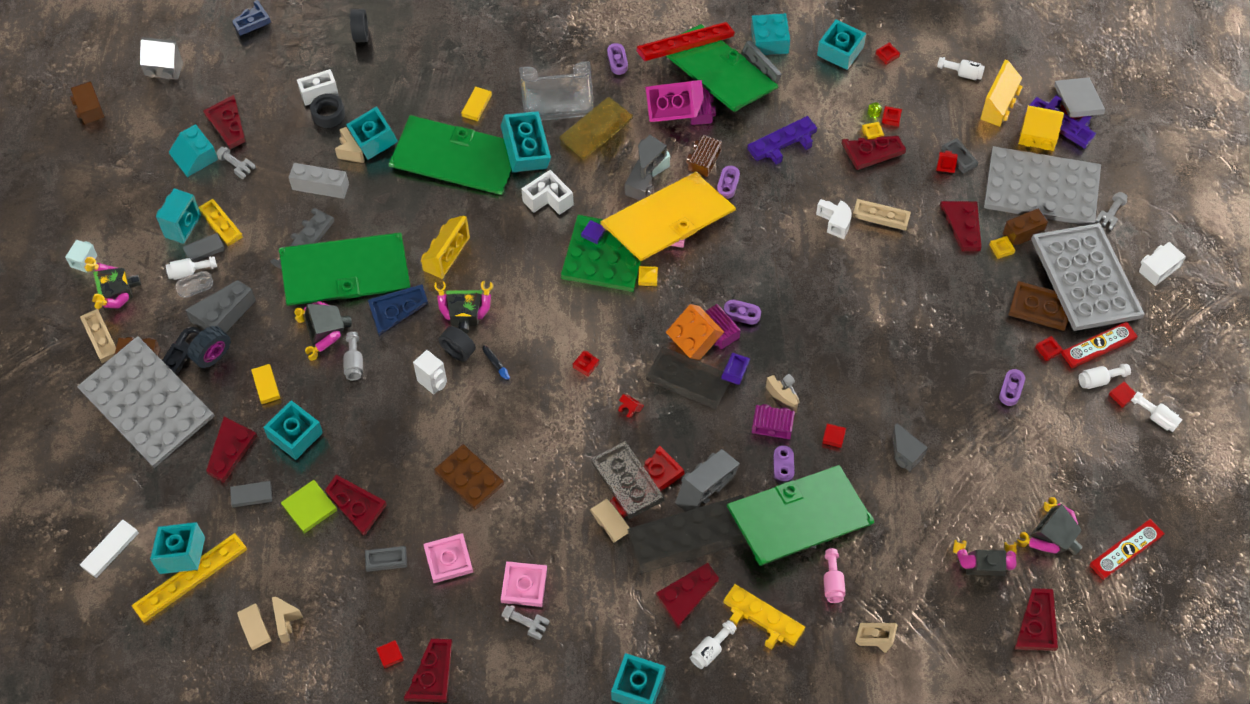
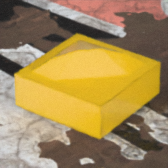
M639 266L638 285L657 286L658 267Z

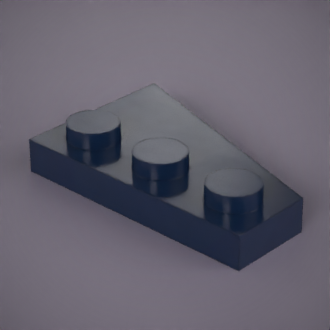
M423 284L368 300L378 335L380 336L428 304Z

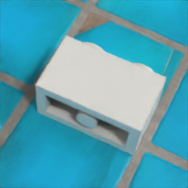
M331 69L297 79L305 106L311 104L313 99L322 94L339 95Z
M1168 242L1164 246L1160 245L1151 256L1147 255L1142 259L1139 272L1156 286L1180 268L1186 256Z
M426 350L413 362L417 381L432 394H435L438 390H442L447 383L444 363Z

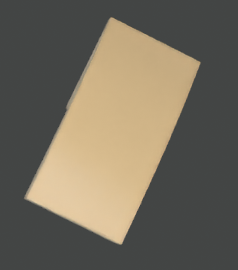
M774 375L767 377L766 388L771 396L782 407L789 408L797 413L799 404L797 395L793 394L790 388L784 390L782 383L777 381Z
M608 499L590 509L600 527L603 526L613 543L631 532L627 523Z
M256 603L237 612L252 650L271 641L267 626Z

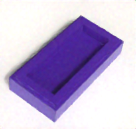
M732 353L721 379L740 385L750 358Z

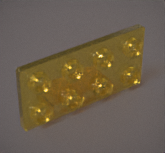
M607 97L563 133L559 140L581 158L585 159L633 119V115L610 97Z

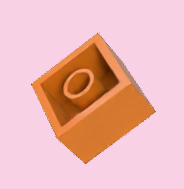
M689 304L666 333L689 358L700 360L721 337L724 331L700 306Z

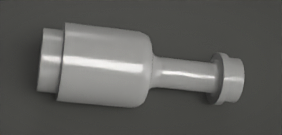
M348 332L346 341L349 342V351L343 356L344 374L348 380H358L363 374V355L357 351L358 333Z

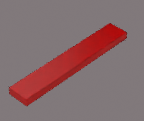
M727 22L639 45L636 48V52L645 62L734 37L735 31Z

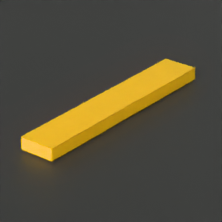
M236 533L232 534L201 556L198 570L178 572L131 605L143 623H145L247 550L246 546Z

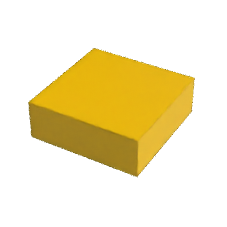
M879 122L862 125L861 129L866 140L884 137Z
M1008 236L990 241L989 245L997 259L1015 253V248Z

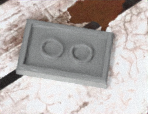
M1090 78L1055 81L1054 86L1070 118L1105 113V108Z

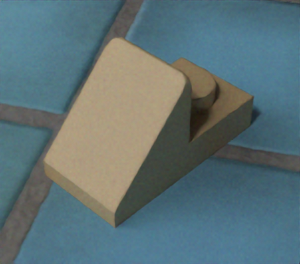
M346 127L340 129L341 137L339 140L342 145L335 148L337 158L357 163L365 162L362 150Z
M272 597L278 636L282 643L290 641L289 634L292 633L290 621L302 619L303 616L299 609L278 597Z
M860 623L855 642L859 646H878L884 653H887L893 645L898 625L896 623Z

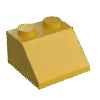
M1028 105L1018 144L1054 151L1064 112Z

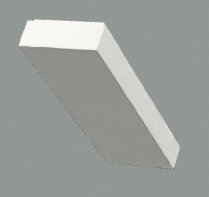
M122 520L86 557L80 566L97 578L139 534L138 530Z

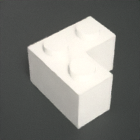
M551 170L521 189L523 202L533 213L549 204L560 215L574 205L573 192Z

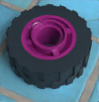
M218 326L207 327L190 343L187 353L188 357L200 368L211 367V365L217 363L226 354L231 344V338Z

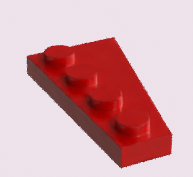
M661 446L655 450L656 453L651 458L649 457L644 462L645 465L640 471L634 473L632 480L625 484L609 501L622 518L685 475L684 469Z

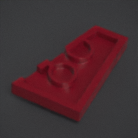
M234 95L203 110L205 117L230 150L246 142Z
M899 136L877 137L871 140L858 138V140L854 141L842 139L841 142L857 170L906 153V148Z
M941 201L940 207L944 210L946 219L953 228V234L961 250L981 251L978 203L976 201Z
M224 416L206 469L207 474L225 482L257 438V433Z
M335 475L325 489L329 498L363 536L366 535L387 505L386 501L338 475Z
M706 563L656 592L657 598L677 628L683 624L687 616L695 610V607L717 585L719 577L710 564Z
M1032 588L1015 645L1016 650L1057 651L1058 639L1053 589Z
M431 638L421 659V664L413 676L409 690L406 691L404 701L447 703L452 639Z

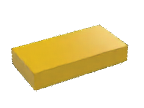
M475 87L461 112L462 117L479 121L492 96V91Z
M267 364L251 369L261 404L281 399L271 365Z

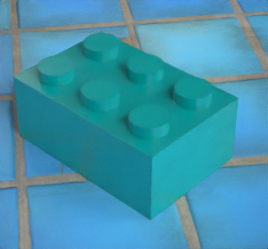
M539 111L505 114L501 123V130L512 172L547 169L551 155Z

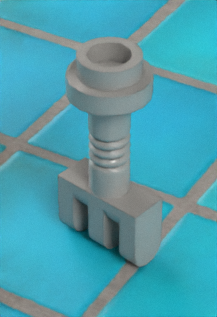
M220 147L216 153L219 160L224 161L226 159L236 167L234 173L241 179L246 177L244 173L249 175L251 173L250 169L254 170L256 168L247 158L243 162L237 160L230 154V149L227 147Z
M1123 192L1114 194L1112 197L1114 203L1109 211L1105 212L1102 210L1095 222L1099 223L1103 218L1102 226L1106 227L1107 223L1110 222L1111 224L1108 229L1112 230L1118 221V218L1114 217L1120 205L1124 206L1127 203V195Z
M506 605L502 613V617L505 618L504 620L508 622L511 618L517 622L519 621V623L529 627L527 635L541 640L542 634L536 632V630L544 633L546 628L539 623L548 626L550 621L538 614L532 620L515 612V606Z

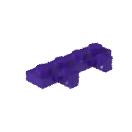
M1055 96L1049 103L1036 97L1029 106L1059 111L1057 108L1060 106L1062 99ZM1066 114L1063 115L1059 132L1084 149L1096 136V133L1088 127L1091 116H1083L1078 122Z
M806 116L748 144L747 149L756 161L770 157L777 165L783 160V155L780 152L781 149L795 142H800L806 150L811 148L813 142L811 135L817 132V127Z

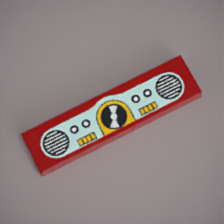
M1125 322L1063 350L1061 355L1071 369L1136 340L1138 336L1128 322Z
M1149 519L1093 560L1089 566L1104 581L1162 538L1165 533Z

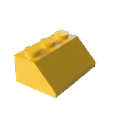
M1008 60L1004 61L986 97L981 115V120L999 127L1003 120L1007 121L1010 115L1008 110L1009 108L1013 109L1017 100L1015 96H1019L1023 88L1020 85L1022 77Z
M466 216L451 218L445 225H442L439 235L432 240L429 250L421 257L423 271L441 279L444 278L470 238Z

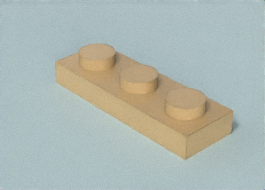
M857 199L852 217L906 230L911 212Z
M96 309L80 316L101 363L110 360L115 354L116 346L99 310Z

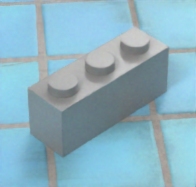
M294 163L289 175L292 190L344 199L349 187L345 171Z

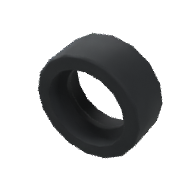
M352 9L350 11V28L353 42L368 41V22L365 9Z
M322 94L313 99L310 104L312 119L320 127L331 128L337 126L345 117L343 102L337 95ZM327 105L338 108L334 114L329 116H321L317 113L319 109Z
M448 326L438 338L439 344L445 352L462 362L467 361L476 350L473 340L462 330L453 326Z

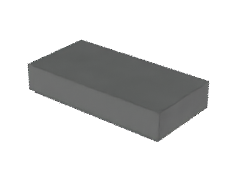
M958 138L942 146L943 151H952L953 154H958L956 166L963 174L978 166L979 162Z
M218 233L183 246L187 258H190L192 262H197L225 250Z
M270 481L230 487L231 505L233 508L273 502Z
M406 546L365 550L366 571L406 568Z

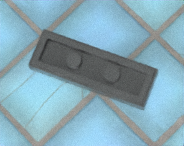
M751 40L746 41L741 55L778 84L782 73Z

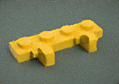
M734 584L724 599V604L731 607L733 615L730 621L736 627L738 622L744 617L767 629L770 637L765 641V646L771 650L777 641L783 642L785 640L795 646L805 631V626Z

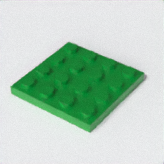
M578 215L561 272V279L634 292L639 274V266H641L642 261L634 256L608 230L598 244L582 238L581 233L590 220L601 225L600 221L604 219Z

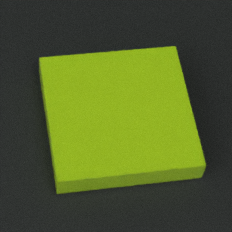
M315 480L281 502L284 509L304 534L338 511Z

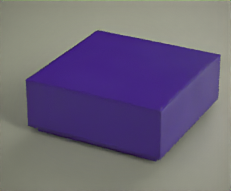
M590 220L582 231L581 237L598 244L607 230L602 225Z

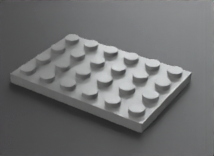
M993 146L984 208L1021 215L1039 208L1046 219L1080 225L1095 224L1101 164Z
M1100 223L1033 234L1031 240L1074 331L1143 318L1145 314Z
M139 336L77 386L153 468L158 466L215 416Z

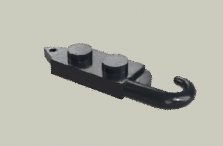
M197 327L184 329L162 359L176 376L188 359L187 353L190 345L185 340L189 334H199L201 332Z

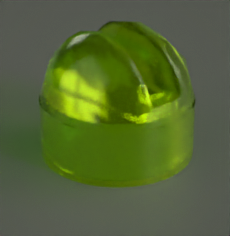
M878 102L871 103L868 106V115L872 118L879 117L882 113V106Z

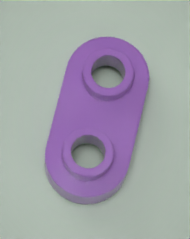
M618 43L609 45L607 56L611 71L618 75L624 74L628 70V61L624 47Z
M726 166L721 172L717 191L726 199L732 198L735 194L740 176L738 168Z
M729 300L724 305V312L731 320L756 324L761 318V310L754 304Z
M1017 369L1007 372L999 395L1000 401L1007 406L1017 404L1025 382L1023 372Z
M779 446L775 449L773 456L774 479L779 484H784L792 481L794 478V453L788 446ZM784 470V471H787L788 473H787V474H783V473H781V471Z

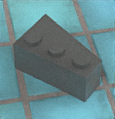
M237 280L185 311L190 322L200 329L205 330V328L210 326H218L226 333L256 302L252 289Z
M723 449L716 454L712 453L706 462L699 463L693 472H688L684 475L675 503L693 518L697 514L698 507L702 503L706 505L710 501L708 497L715 491L719 492L735 476L740 463Z

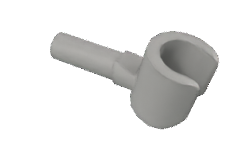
M788 374L781 383L783 388H790L794 394L795 391L791 385L795 383V380Z

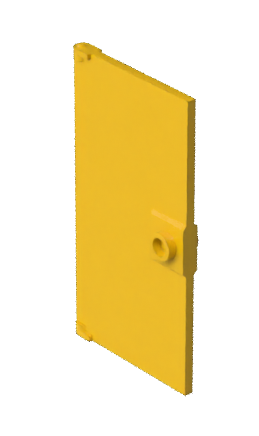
M694 172L600 221V223L634 256L643 261L736 210V207L707 183L698 172Z

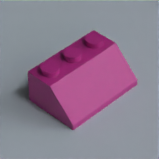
M702 80L646 87L649 121L656 122L697 117L704 98Z

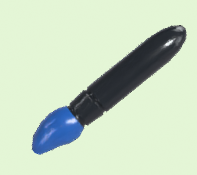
M483 345L482 350L499 371L500 376L509 380L508 370L504 368L492 350Z

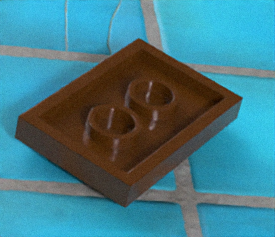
M1017 282L1009 316L1064 331L1068 318L1056 292L1024 282Z
M464 444L434 469L435 473L475 510L504 485V481Z

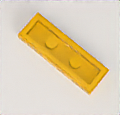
M214 199L198 207L201 215L214 231L218 233L227 247L243 238L242 233Z

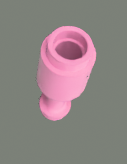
M833 548L825 551V559L828 560L829 571L823 576L824 591L828 602L839 603L844 600L846 595L843 573L837 571L836 559L839 558V553L837 549Z

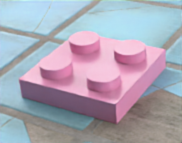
M463 533L423 544L433 583L473 573Z
M506 562L501 603L542 607L547 565Z

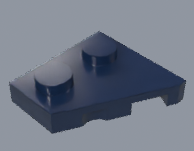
M258 0L253 2L254 7L250 10L245 9L240 16H237L232 21L234 28L240 36L271 23L270 17Z

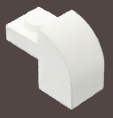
M820 199L816 215L829 220L827 233L844 239L849 230L852 216L849 206L841 200L837 206L830 201Z

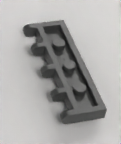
M313 208L311 213L314 216L310 221H302L304 229L299 235L296 233L291 235L294 241L290 246L318 243L334 223V217ZM273 258L271 260V263L274 266L282 269L281 260H276Z

